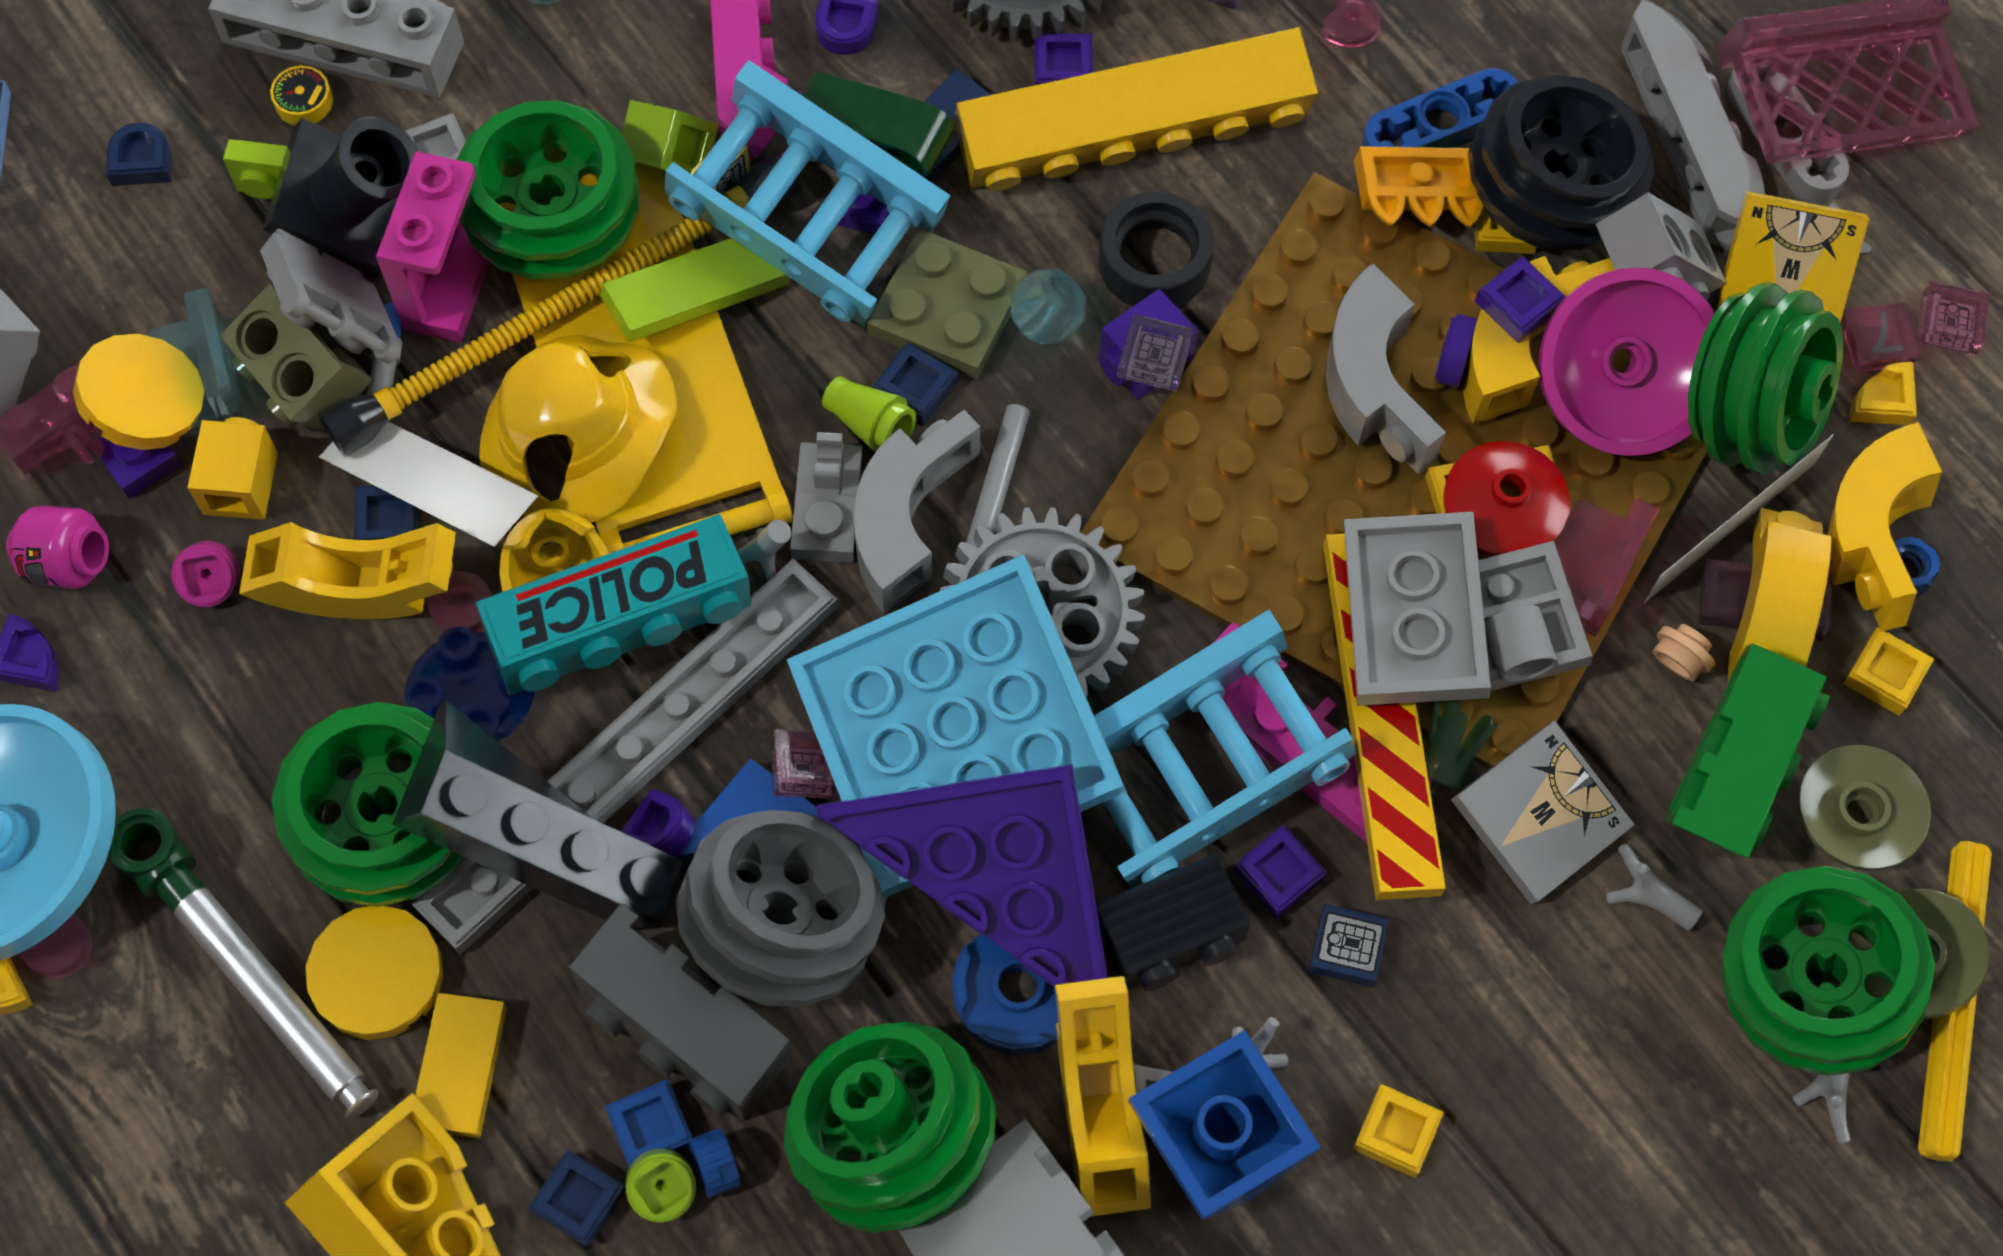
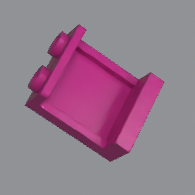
M415 151L376 255L404 331L462 343L490 265L488 260L473 249L459 220L476 176L474 166L471 163Z

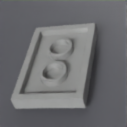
M1473 512L1344 519V541L1357 706L1490 698L1491 683Z

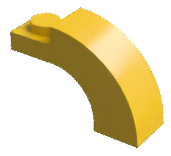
M1546 256L1530 261L1565 297L1590 278L1615 270L1611 259L1608 258L1590 265L1586 261L1576 262L1567 266L1555 276ZM1481 309L1462 373L1463 396L1472 424L1529 405L1540 379V375L1532 360L1530 341L1546 329L1550 318L1517 343Z
M1919 422L1901 427L1884 435L1868 446L1854 460L1840 484L1827 535L1831 536L1829 573L1834 586L1855 581L1856 593L1861 606L1866 611L1872 610L1881 631L1906 626L1917 595V591L1893 542L1889 526L1909 512L1931 507L1942 474V470Z
M1765 508L1760 509L1753 527V563L1748 595L1741 622L1728 656V682L1745 646L1751 643L1806 667L1820 618L1830 564L1831 536L1823 534V523L1813 521L1795 511L1777 512Z
M292 522L249 536L239 594L282 609L332 618L369 620L400 618L423 613L426 597L448 591L449 578L453 568L452 556L456 532L435 523L390 538L350 540L322 535Z
M1124 976L1055 985L1058 1023H1056L1058 1053L1077 1190L1094 1212L1092 1216L1150 1209L1148 1153L1141 1122L1128 1103V1099L1136 1094L1131 1049L1129 1000Z

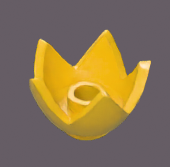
M555 508L532 512L514 526L508 533L503 545L499 572L502 592L610 553L596 532L595 527L588 520L577 514ZM552 542L551 544L542 546L545 543Z

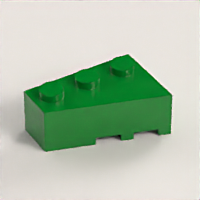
M1751 643L1745 646L1662 822L1734 856L1749 859L1752 849H1758L1771 824L1773 814L1768 812L1778 789L1785 791L1797 770L1801 755L1795 753L1804 729L1813 731L1825 711L1830 696L1821 692L1827 677L1756 644Z

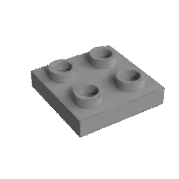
M1554 541L1478 560L1491 691L1591 665L1592 653Z

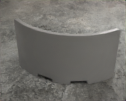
M1027 1119L993 1142L975 1183L950 1209L921 1225L898 1229L913 1256H1124L1106 1230L1096 1238L1091 1235L1083 1222L1092 1216L1094 1212Z

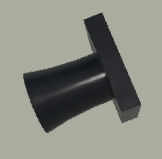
M364 117L355 120L346 127L342 135L301 118L292 129L263 230L273 234L277 229H281L316 247L320 255L325 252L360 270L362 273L376 278L382 273L376 255L415 151L418 152L414 141L400 126L379 117Z

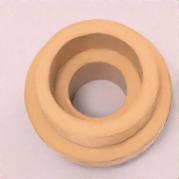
M1680 624L1677 630L1663 626L1656 636L1659 643L1652 651L1654 656L1668 669L1682 678L1695 681L1701 672L1709 673L1715 666V660L1708 653L1712 648V644L1706 637L1690 626Z

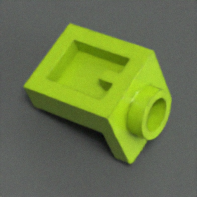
M229 139L223 160L237 192H244L249 196L259 199L272 198L287 146Z

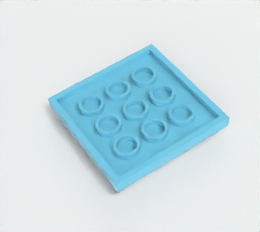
M1024 554L786 659L842 801L1072 763L1081 812L1127 792ZM860 846L865 860L880 883L883 898L914 885L909 880L902 878Z

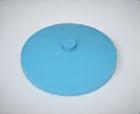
M0 704V960L10 958L40 943L66 922L82 904L93 888L106 862L112 843L116 813L115 793L106 763L91 741L56 715L39 708L18 704Z

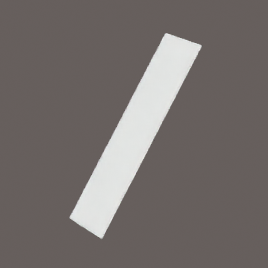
M389 421L372 442L346 457L340 453L333 442L319 456V458L493 547L498 544L538 497V495Z
M1833 435L1661 574L1644 603L1811 468Z

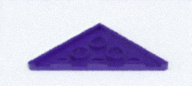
M1073 763L816 806L817 816L837 828L859 844L863 850L899 876L909 880L938 901L942 907L982 936L985 935L1017 958L1018 962L1054 988L1058 984L1108 978Z

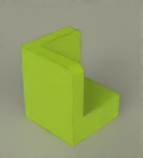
M630 100L622 136L634 157L635 163L666 171L671 163L674 162L691 174V170L704 160L713 148L719 124L675 109Z

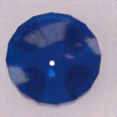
M456 626L445 630L441 634L439 642L432 644L415 661L404 690V699L407 707L417 708L434 719L440 703L447 700L497 741L508 737L526 719L535 697V692L525 690L509 695L485 633H474L471 629L464 626Z

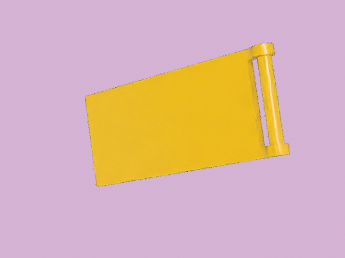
M635 163V173L639 182V214L627 241L602 264L569 278L532 280L512 274L524 312L526 309L531 310L533 305L538 306L540 301L545 303L546 298H551L553 294L558 295L560 290L565 291V287H571L572 283H578L579 279L585 280L586 275H591L593 271L598 272L600 267L604 268L605 264H611L612 260L618 261L619 256H624L626 252L631 253L633 248L637 249L638 245H644V242L650 241L652 237L657 238V235L659 233L663 234L666 229L670 230L677 223H683L684 218L682 214L673 208L668 201L669 196L664 194L666 171ZM587 174L583 176L580 182L586 186H593L597 184L598 179L592 174ZM511 203L499 205L511 212L515 210V206ZM693 243L686 244L684 248H680L677 252L673 251L672 255H667L665 259H660L658 263L653 262V265L695 251ZM594 296L592 301L587 299L585 305L581 304L578 309L574 307L573 312H568L566 316L561 315V318L559 320L554 319L552 324L547 322V327H541L538 332L534 330L532 335L536 348L553 339L569 335H585L606 342L628 343L600 296ZM718 311L629 342L628 344L642 346L650 350L665 364L674 383L678 408L675 418L635 494L622 508L595 522L599 536L609 553L717 514H721L730 536L769 524L774 520H782L787 524L793 523V515L786 493L777 475ZM589 357L597 370L608 378L617 374L618 371L624 370L631 362L629 359L619 357ZM566 435L571 452L573 453L574 443ZM758 487L762 488L765 499L625 543H622L618 532Z

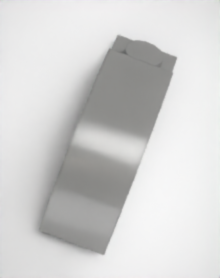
M1372 263L1352 283L1338 309L1326 359L1328 394L1339 422L1358 446L1377 432L1385 450L1395 460L1399 462L1405 461L1419 475L1437 460L1446 432L1402 389L1390 371L1386 353L1391 346L1406 335L1415 304Z
M965 409L948 422L945 419H941L933 423L921 435L917 445L899 428L878 448L861 477L854 504L857 561L866 589L883 614H886L932 579V552L915 532L912 518L918 505L928 493L980 455V425Z

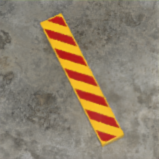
M1327 534L1323 543L1350 731L1357 753L1354 758L1375 899L1441 897L1446 886L1416 702L1357 706L1344 534Z

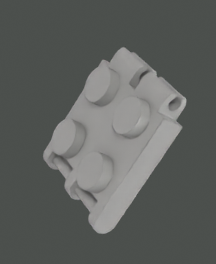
M277 229L261 248L260 252L267 267V276L272 281L281 303L279 307L282 313L302 328L310 329L315 322L326 326L330 335L342 347L352 353L361 354L368 347L373 350L377 359L387 364L393 363L400 353L401 345L375 285L365 280L360 270L325 252L320 256L316 247L281 229Z

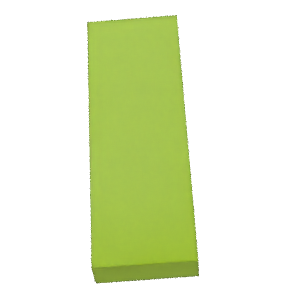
M730 238L602 283L600 297L629 343L784 287L789 284L790 277Z

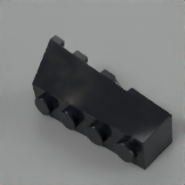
M447 700L440 703L392 823L394 826L606 921L618 906L623 903L639 916L635 920L637 928L662 922L683 860L593 819Z

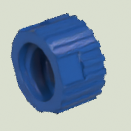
M1902 537L1901 539H1896L1894 544L1900 557L1910 559L1917 567L1918 577L1911 578L1917 591L1916 596L1919 597L1928 590L1932 581L1940 572L1939 557L1936 554V550L1920 538Z
M718 1128L688 1140L694 1165L708 1198L740 1186L741 1181L736 1163L722 1129Z

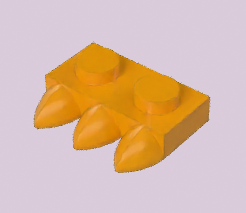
M1360 146L1354 159V166L1362 210H1372L1382 222L1390 227L1400 218L1403 210H1411L1428 227L1434 225L1442 211H1451L1458 221L1467 227H1471L1479 218L1483 204L1471 182L1468 160L1469 148Z

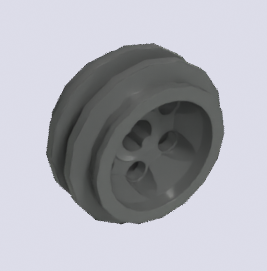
M767 810L725 820L700 841L676 898L679 934L697 965L717 984L723 986L735 996L763 1006L806 1007L837 997L861 974L867 957L876 946L885 918L880 883L857 845L831 824H827L802 812Z

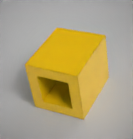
M240 417L227 418L224 422L202 420L187 488L203 515L265 520L278 458V451L265 426Z

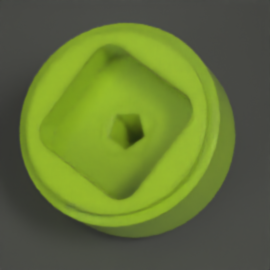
M666 1148L652 1149L638 1156L629 1167L626 1175L627 1198L633 1210L644 1219L653 1222L674 1220L684 1214L694 1200L696 1192L694 1172L690 1163L680 1153Z

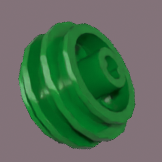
M556 100L521 103L501 111L488 119L467 138L457 158L459 161L471 163L476 173L460 217L462 227L473 249L496 268L532 280L569 278L596 267L608 259L627 241L639 214V182L635 173L634 157L620 130L594 110ZM587 174H592L598 179L597 184L593 186L583 185L580 181ZM511 203L515 206V210L511 212L499 205Z
M1764 282L1751 287L1747 293L1740 292L1729 296L1716 310L1702 336L1692 367L1688 391V423L1693 438L1706 445L1710 459L1728 467L1743 463V467L1753 473L1766 476L1780 469L1783 464L1788 466L1797 464L1815 446L1828 420L1835 399L1843 359V334L1839 318L1831 312L1824 310L1822 299L1812 291L1799 289L1788 294L1778 284Z
M382 702L338 710L306 730L284 758L272 795L276 833L308 882L339 901L380 907L416 899L451 876L464 858L463 856L392 825L434 721L433 718L414 707ZM391 759L412 762L409 769L404 772L395 773L389 770ZM363 766L362 772L357 778L343 780L351 771ZM327 805H337L341 808V815L338 820L329 825L322 824L324 807ZM395 807L396 811L393 813V815H388L391 808ZM376 814H379L380 816L378 817L376 823L372 822L373 817ZM361 841L369 851L348 850V847L354 842Z
M1821 866L1785 872L1751 892L1729 923L1722 958L1721 978L1729 1013L1753 1046L1788 1068L1832 1076L1869 1070L1903 1050L1925 1018L1930 1000L1935 960L1925 925L1900 894L1867 874ZM1823 924L1824 931L1818 936L1809 937L1800 932L1798 927ZM1855 932L1869 941L1873 947L1869 950L1856 949L1850 943L1849 936ZM1769 950H1779L1787 956L1788 963L1782 969L1773 970L1765 965L1762 956ZM1814 975L1817 979L1823 981L1833 976L1841 985L1836 988L1831 983L1825 982L1817 987L1808 978ZM1881 977L1890 984L1891 990L1882 997H1874L1866 991L1864 983L1869 978ZM1789 996L1793 1007L1787 1004L1781 998ZM1848 1014H1851V1015H1852V1017L1844 1018V1017L1848 1016Z
M905 1021L859 1028L830 1044L805 1070L787 1110L784 1149L795 1179L809 1191L811 1198L840 1225L872 1233L910 1228L921 1225L950 1209L975 1183L994 1142L996 1104L982 1073L972 1064L966 1050L939 1028ZM861 1153L859 1162H847V1157L850 1154Z

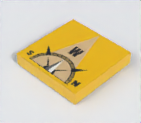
M1745 191L1723 273L1727 284L1719 289L1714 307L1715 310L1729 296L1740 292L1747 293L1753 286L1764 282L1778 284L1788 294L1799 289L1812 291L1822 299L1824 310L1834 314L1839 318V322H1841L1870 218L1867 214Z

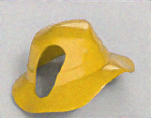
M585 335L563 336L543 343L522 357L507 371L501 386L488 408L480 440L479 458L481 468L538 495L535 501L523 513L524 517L532 512L550 508L573 512L590 523L611 515L622 508L637 491L677 413V395L667 367L653 352L634 344L606 342ZM589 357H619L629 359L631 362L624 370H620L617 374L608 378L597 370ZM554 434L567 435L574 443V448L566 471L565 484L559 499L549 501L534 488L526 466V451L531 442L537 438Z

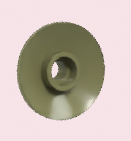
M1847 745L1830 750L1810 766L1799 787L1798 812L1805 832L1821 852L1844 866L1864 871L1892 868L1911 857L1919 849L1927 836L1931 820V809L1928 794L1923 783L1909 765L1883 749L1867 745ZM1847 807L1861 809L1866 815L1867 822L1865 824L1856 822L1848 814Z
M1930 889L1898 891L1897 893L1904 898L1925 925L1935 960L1930 1000L1924 1019L1950 1014L1969 1002L1983 985L1990 962V949L1986 932L1973 911L1964 903L1948 894ZM1855 932L1852 933L1850 943L1853 947L1859 950H1869L1873 947L1862 936ZM1881 977L1869 978L1864 983L1866 991L1874 997H1882L1891 990L1890 984Z

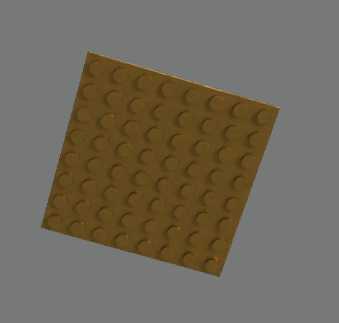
M1314 172L1081 533L1087 536L1094 529L1101 526L1104 528V532L1099 546L1104 550L1117 544L1123 546L1121 554L1115 563L1116 566L1135 565L1137 571L1134 576L1226 626L1233 622L1242 626L1265 611L1270 610L1282 628L1288 649L1280 653V655L1344 690L1323 550L1326 535L1344 534V519L1436 514L1425 478L1428 468L1456 463L1462 455L1479 445L1496 441L1516 442L1532 448L1549 445L1554 463L1564 476L1570 494L1568 520L1554 543L1593 658L1706 455L1707 448L1706 445L1695 440L1693 435L1690 434L1679 443L1651 454L1625 456L1597 450L1576 439L1559 423L1546 402L1540 379L1528 406L1472 424L1463 396L1462 377L1458 388L1436 383L1437 380L1434 377L1452 316L1456 317L1458 313L1478 319L1482 309L1474 302L1478 290L1505 269L1402 216L1394 225L1388 226L1372 210H1362L1360 195ZM1372 263L1415 304L1406 335L1391 346L1386 353L1390 371L1402 389L1446 432L1437 460L1419 475L1405 461L1399 462L1395 460L1385 450L1377 432L1358 446L1339 422L1328 394L1326 359L1338 309L1352 283ZM1544 331L1540 332L1530 341V352L1538 373L1539 352ZM1620 349L1613 355L1612 365L1616 371H1624L1629 365L1630 358L1624 349ZM1477 551L1478 560L1492 557ZM1588 666L1490 691V698L1416 702L1420 730L1422 733L1490 769L1544 726L1554 720L1555 722L1558 721Z

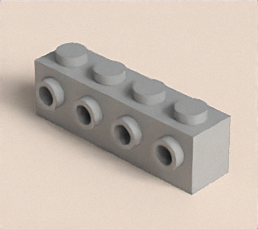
M212 0L208 8L222 43L439 99L464 44L455 8L448 7L438 0Z

